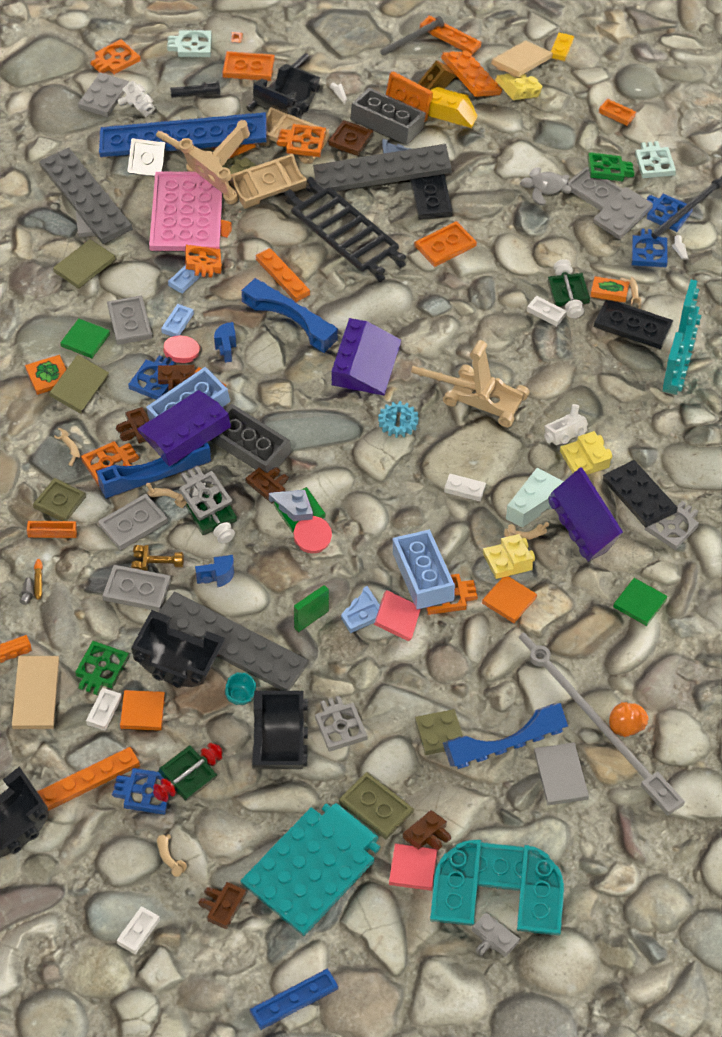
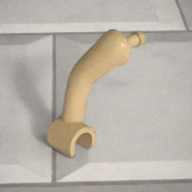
M632 276L630 280L620 278L621 281L629 282L632 292L630 306L638 303V308L640 309L642 300L638 297V286Z
M58 428L62 434L60 437H54L62 440L69 447L70 454L73 455L69 465L73 466L76 457L80 458L78 447L68 437L66 430Z
M150 483L146 484L149 489L147 494L150 497L168 496L174 498L175 504L180 508H183L187 503L181 493L179 494L168 488H152Z
M549 523L539 524L529 532L518 531L515 525L510 524L508 529H505L504 535L509 537L520 534L521 538L531 540L546 534V527L549 526Z
M169 834L166 836L159 835L157 844L160 856L172 869V875L178 877L181 873L185 872L187 865L183 861L178 860L175 862L171 858L168 850V840L171 836Z

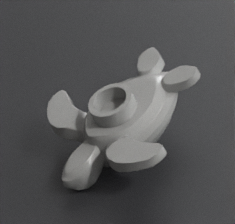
M540 167L534 168L529 174L530 178H523L520 182V185L525 188H535L532 198L539 205H545L546 203L542 195L554 194L560 190L564 193H571V188L567 185L569 175L561 176L553 172L540 173Z

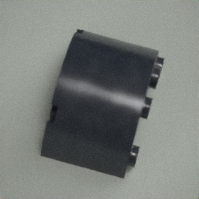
M285 64L278 68L276 84L268 88L267 80L260 79L253 84V98L257 101L256 104L268 109L271 107L299 118L303 113L308 112L315 94L318 93L320 77Z
M151 610L131 647L133 659L150 672L154 679L171 683L176 688L195 687L205 681L225 642V637L207 631L204 640L170 628L169 616Z
M254 691L253 769H303V767H307L308 745H304V739H308V726H304V711H308V699H304V691Z
M20 766L3 779L9 788L0 794V858L18 853L25 844L36 839L48 818L47 805Z

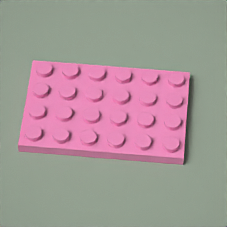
M155 171L150 251H185L186 244L220 249L223 193L196 172Z

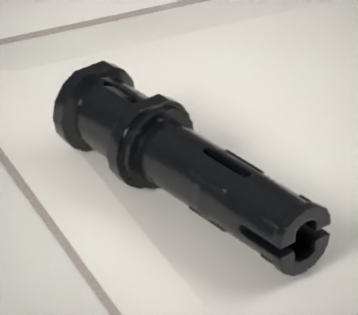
M216 81V83L203 82L201 85L170 87L171 98L194 95L207 97V95L214 94L221 96L219 81Z

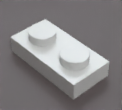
M538 296L527 306V312L556 327L565 318L567 313L566 310Z
M449 474L444 492L481 502L486 483Z
M102 688L86 719V724L106 731L122 699L121 693Z
M141 906L117 939V944L136 955L160 921V917Z

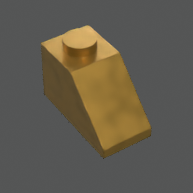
M436 60L417 84L428 90L436 87L445 89L456 75L447 65Z

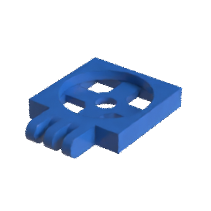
M662 194L660 198L649 195L646 200L653 203V208L648 212L647 219L662 225L678 212V207L682 209L687 204L666 194ZM693 209L679 219L678 223L673 224L668 229L678 232L693 212ZM671 210L673 214H668L667 211ZM655 211H661L664 215L659 217L655 214Z
M641 229V236H632L633 266L667 268L666 237L653 239L651 236L652 229H648V234H645V229ZM638 243H646L645 248H636V245ZM653 244H661L663 250L653 248ZM651 250L653 253L648 254L646 251ZM655 256H660V257H661V258H659V259H657V260H653V258H654Z
M161 355L158 356L155 362L146 359L128 384L129 389L157 400L169 391V384H158V365H176V362H170L169 358L164 359ZM147 369H153L156 371L153 375L150 376L144 374ZM151 379H156L157 382H156V383H151L150 380H151ZM139 380L146 382L144 388L138 384Z
M133 768L131 777H116L117 783L114 785L115 790H113L112 796L125 799L124 809L165 815L168 801L161 802L157 806L150 805L154 794L153 792L151 794L145 793L146 788L153 789L156 778L159 780L164 779L159 772ZM147 778V782L143 785L135 784L139 780ZM131 793L141 794L143 796L141 803L134 802Z

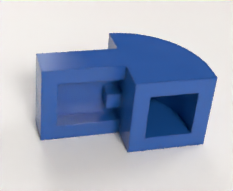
M233 322L219 326L214 333L215 350H219L220 356H224L225 363L232 362L231 348L236 347V334Z
M233 555L213 557L214 564L195 566L197 584H207L216 581L217 588L228 584L234 576Z

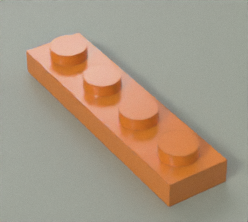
M429 15L420 23V28L435 21V18ZM445 23L443 27L440 28L438 26L427 32L462 51L470 52L472 55L481 47V41Z
M271 248L256 255V261L295 302L310 295V289Z

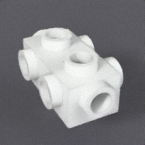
M131 81L123 88L126 96L118 99L120 106L129 103L131 106L134 104L137 110L145 117L155 110L152 98L144 93L146 90L140 83L137 85L134 81Z
M572 404L569 415L545 425L544 436L547 443H554L556 446L566 444L570 439L585 434L588 422L584 416L578 414L579 405Z

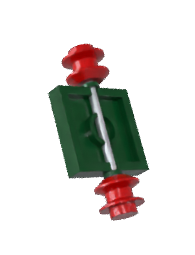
M209 743L207 745L208 749H201L200 756L189 745L162 765L158 772L164 779L160 780L161 785L155 784L153 786V794L156 799L167 802L168 795L174 797L176 791L186 802L216 779L217 774L209 765L214 766L216 764L215 759L218 761L222 760L223 752L220 746Z

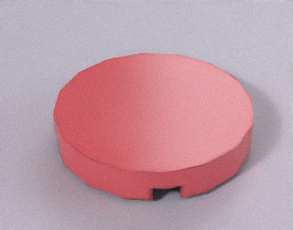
M179 335L170 337L164 342L163 352L167 358L169 356L176 363H189L199 356L200 346L194 339Z
M313 516L312 520H301L296 524L293 533L294 542L304 552L310 554L320 553L329 546L332 531L325 520Z

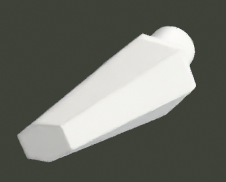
M331 83L330 88L334 90L335 95L345 104L347 97L342 84Z
M675 236V243L672 244V247L681 259L689 260L685 244L682 243V236Z

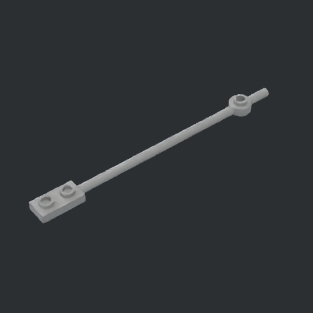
M526 633L520 634L519 639L531 651L530 661L535 666H544L637 770L644 778V781L641 782V787L668 816L684 806L685 801L658 771L653 775L648 772L550 662L551 653L549 649L541 645L536 646Z

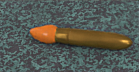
M37 559L34 565V593L37 600L42 597L43 565L40 559Z

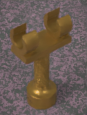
M135 545L133 547L134 557L143 558V562L133 561L131 568L148 571L149 563H172L175 567L183 568V552H175L172 557L149 556L148 545Z

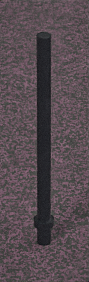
M722 176L714 179L709 187L651 234L652 238H658L714 190L721 188Z

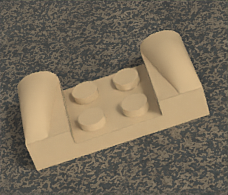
M270 107L267 114V142L257 144L268 146L271 141L277 143L280 130H291L293 124L320 126ZM327 129L322 149L329 140V130ZM312 133V134H311L313 137H318V138H320V137H319L317 134H315V133ZM309 138L303 139V141L308 142L310 140ZM292 141L294 147L301 148L300 142ZM310 144L308 146V149L318 148V144ZM298 155L300 161L305 164H311L317 158L314 156Z
M292 153L231 174L230 183L236 191L243 208L246 209L260 204V200L289 189L293 192L306 188L307 179L300 173Z

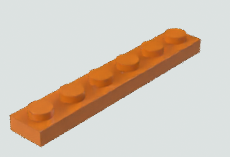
M128 747L37 792L47 805L49 811L115 779L117 776L133 770V768L140 767V762L131 747Z

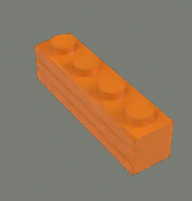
M28 521L27 535L28 538H76L77 524L76 521Z
M27 635L0 644V663L32 651Z

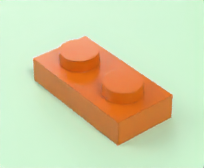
M607 99L599 108L600 114L626 126L636 116V111L610 99Z

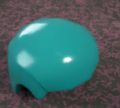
M240 672L231 675L227 680L224 690L227 700L235 705H246L252 701L254 691H256V683L252 676Z

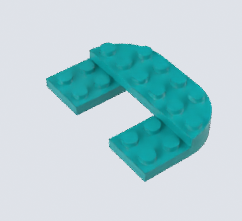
M690 279L679 329L675 333L668 358L662 389L664 393L677 395L678 391L681 392L683 390L685 379L682 378H685L689 366L686 365L690 364L692 353L689 351L692 352L696 340L693 338L696 339L698 328L695 326L700 324L702 316L698 314L700 307L696 306L697 301H694V299L697 300L700 290L696 288L698 282L696 280Z
M469 840L455 845L439 861L435 871L430 921L473 926L477 886L520 891L517 931L560 936L564 881L558 865L556 866L544 851L530 845L519 847L482 843V840Z

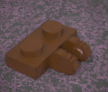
M158 365V384H169L170 391L174 388L173 384H180L194 375L195 367L194 365Z
M143 407L125 412L127 421L116 425L115 428L118 433H121L120 439L125 442L132 440L135 436L138 443L145 442L146 440L137 430L149 422Z
M277 467L268 473L264 472L261 468H257L245 480L249 486L269 501V493L285 491L283 485L288 481L289 477L283 474L274 480L280 473Z
M432 810L403 832V839L418 850L426 843L432 848L439 850L443 847L441 841L448 843L451 840V836L444 829L447 821Z
M226 882L221 892L210 887L205 889L204 893L216 900L215 903L204 898L198 901L199 906L210 911L207 921L226 930L246 896L245 889Z

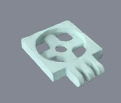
M179 30V36H168L167 50L178 51V57H210L211 30ZM184 37H192L191 41H182ZM198 38H207L208 42H200Z
M654 141V146L652 142H648V147H646L645 142H641V150L635 151V157L642 178L675 175L676 169L669 147L660 148L658 141ZM650 155L649 159L642 160L644 157ZM657 160L659 163L654 164L652 161ZM662 164L670 165L668 169H661ZM644 166H652L654 170L647 171Z

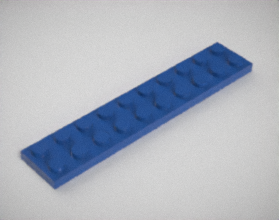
M266 112L100 127L99 155L100 157L130 155L132 138L163 142L162 139L156 136L158 131L168 134L177 141L189 138L192 140L193 146L197 148L218 147L237 127V123L240 120L247 122L250 136L244 139L240 145L267 142ZM165 142V151L177 150L176 147Z

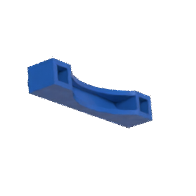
M254 278L241 290L242 302L254 310L276 312L291 318L303 328L309 338L310 345L323 353L338 341V328L326 322L320 316L308 311L307 308L295 303L292 299L282 295L278 290L269 287L265 282Z
M205 443L170 467L162 458L134 466L112 465L97 471L99 486L105 499L195 466L211 462L210 447L208 443Z
M553 703L536 709L531 719L520 730L504 739L482 741L468 736H460L443 742V746L450 766H457L458 769L469 766V762L476 759V762L488 759L487 755L495 753V755H500L507 752L506 748L512 746L514 749L523 747L528 740L532 739L533 742L544 739L545 734L551 733V735L562 733V728L568 727L561 703Z

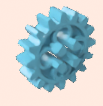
M399 401L397 405L392 402V406L386 404L385 409H381L378 415L379 427H382L383 433L388 431V436L395 434V437L398 438L400 434L405 437V433L411 435L412 430L417 429L418 412H414V407L409 408V403L402 405V402ZM401 412L400 426L396 427L397 413Z

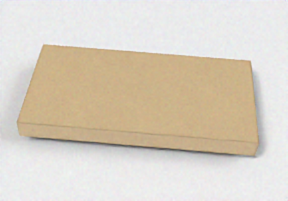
M524 41L493 58L491 64L497 67L498 70L506 71L512 77L517 78L551 59L553 53L529 41Z
M18 656L12 729H54L59 656Z

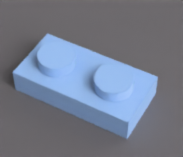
M184 266L168 281V286L182 294L201 277V273L199 272L198 276H194V270L185 269Z
M177 304L162 326L161 332L172 337L179 336L194 315L193 309Z

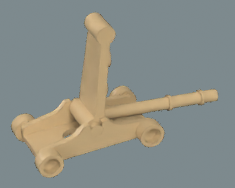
M240 120L237 123V127L214 152L198 149L193 146V142L189 138L177 141L161 131L156 133V136L162 139L163 142L169 143L184 153L188 172L198 173L221 191L227 204L232 205L238 201L236 191L228 184V181L231 179L230 170L222 166L241 142L250 136L245 120Z
M482 340L477 341L470 353V358L473 360L472 367L462 365L458 372L459 378L448 376L441 372L430 371L423 367H412L411 373L455 385L443 397V402L446 405L454 407L460 401L500 416L498 422L507 428L512 426L515 420L514 414L521 402L526 400L530 393L529 389L523 385H518L514 389L503 383L501 379L491 377L486 354L487 343ZM497 397L500 401L493 403L490 398Z

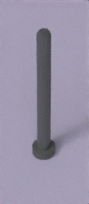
M441 16L435 17V21L381 49V55L397 49L438 26L440 28L443 27V19Z

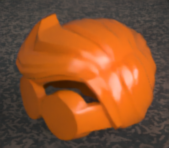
M622 702L611 711L609 724L615 734L628 737L644 730L649 718L646 711L640 705Z

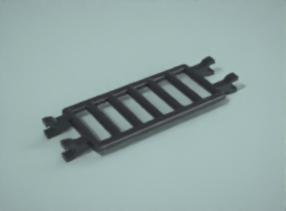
M310 176L307 178L309 185L306 186V190L314 193L311 197L302 202L291 189L285 192V195L288 197L285 199V202L293 206L291 209L292 214L359 271L369 270L381 282L385 280L383 275L385 269L376 263L389 256L400 269L406 266V263L403 261L406 259V255L397 251L400 247L399 244L331 187L328 186L323 189ZM327 194L333 198L306 216L301 212V210ZM337 204L344 207V209L318 225L311 221ZM349 213L356 217L329 235L323 231V229ZM361 222L367 226V228L340 245L334 240ZM372 232L379 236L352 254L345 250ZM384 241L390 246L363 264L357 260V258Z

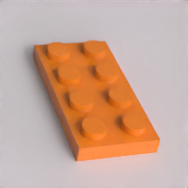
M451 51L442 53L441 59L475 97L501 95L502 88L484 70L480 63L475 60L470 52Z

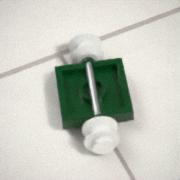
M561 259L554 264L556 276H548V285L553 303L558 307L565 306L568 317L579 318L584 313L583 304L590 303L583 273L571 274L573 270L570 261Z
M195 486L189 492L192 494V498L198 495V490ZM204 492L202 497L209 498V494ZM221 492L213 496L217 505L222 501ZM204 502L196 505L202 511L210 509ZM186 503V509L202 536L213 532L217 536L219 543H228L233 539L235 531L231 529L230 524L237 522V516L230 505L199 521Z

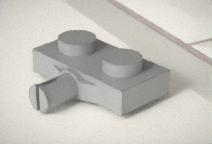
M485 913L472 926L471 930L482 940V943L475 949L480 956L491 948L506 957L519 944L520 940L488 913Z

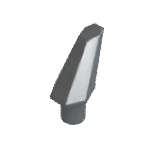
M25 578L21 591L23 596L20 599V603L23 605H27L29 599L35 597L33 581L30 578Z

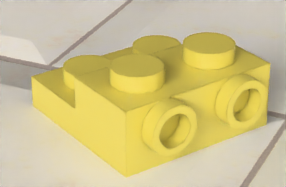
M510 74L497 75L495 80L512 100L536 98L543 87L536 78L526 77L525 74L517 78L512 77Z
M595 431L578 436L576 442L560 446V453L572 473L581 467L586 475L610 467L612 459L610 449H605L602 436H597Z
M520 534L501 538V544L483 548V555L496 579L533 570L534 553L532 550L528 551V542L526 538H521Z

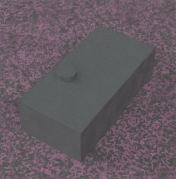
M368 88L352 103L350 120L407 145L424 129L425 112Z
M233 404L225 410L229 415L231 427L211 440V442L253 469L261 468L266 473L275 467L278 468L292 452L289 439Z

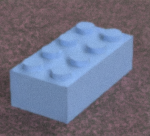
M204 367L148 405L146 409L149 420H152L197 390L202 391L224 407L230 402L228 389Z
M430 529L393 538V556L416 609L454 601L455 584Z

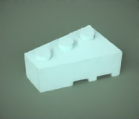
M536 468L507 505L506 519L520 527H524L541 516L542 512L552 509L549 505L548 497L564 481Z

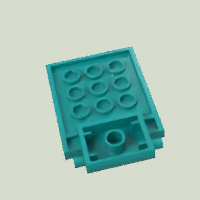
M326 803L322 807V811L325 812L323 815L310 807L240 880L246 889L303 937L374 863V857L368 851L372 850L374 853H377L381 848L376 843L379 837L337 803L332 806Z

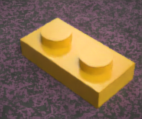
M558 33L551 49L553 59L566 60L574 41V36Z

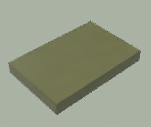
M89 239L54 266L53 271L79 289L116 259L114 254Z
M77 355L50 391L49 396L81 414L106 380L109 372Z
M367 772L339 798V803L385 840L414 812L413 807Z

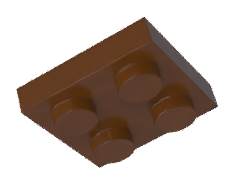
M343 120L328 140V146L359 156L372 138L373 130Z

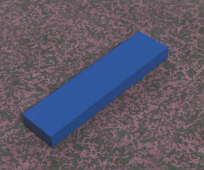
M327 968L251 1008L250 1013L261 1031L338 990V984Z

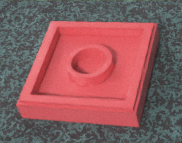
M386 590L383 594L374 625L410 641L421 609H416L413 602Z
M395 844L389 885L432 891L437 850L424 847L418 850L414 846Z

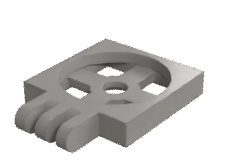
M195 466L193 467L194 472L191 469L187 470L188 476L185 472L180 474L185 485L179 488V492L200 521L231 505L232 499L213 471L204 475L200 468ZM202 482L211 483L215 486L208 488ZM195 486L198 490V495L191 498L189 492ZM207 492L209 498H203L202 494ZM221 492L222 501L217 505L213 496ZM204 502L210 509L202 511L196 505Z
M682 501L677 506V513L673 514L676 516L673 520L664 518L656 522L664 527L661 533L658 531L656 523L646 527L645 531L676 550L698 528L699 522L694 520L699 511L694 509L689 513L692 510V506L688 505L683 509L686 502ZM683 521L688 524L687 532L679 528ZM668 525H674L675 529H669ZM674 534H676L677 536H679V537H676V538L668 537L669 535H674Z
M340 696L335 697L337 704H334L332 698L328 699V707L324 700L320 701L323 712L315 714V720L329 752L367 740V733L354 703L343 705ZM341 714H346L353 718L346 720L342 718ZM332 716L334 719L333 725L324 727L327 719ZM339 724H344L345 728L340 730L337 728V726ZM358 726V734L350 737L348 733L349 728ZM338 733L342 740L334 742L329 739L328 735Z

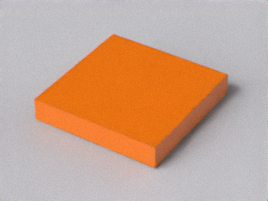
M509 576L502 577L483 598L482 604L515 623L534 602L537 594Z
M124 690L120 729L162 730L165 692Z

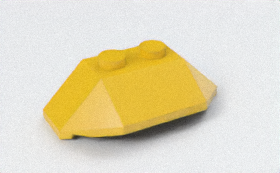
M440 87L430 90L433 92L428 116L469 128L473 127L477 119V113L468 95Z

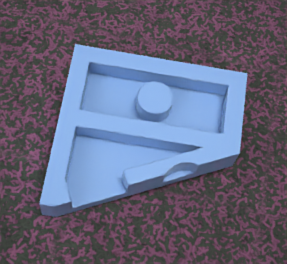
M368 586L363 588L361 595L351 602V606L346 608L341 614V619L350 633L375 622L380 604Z

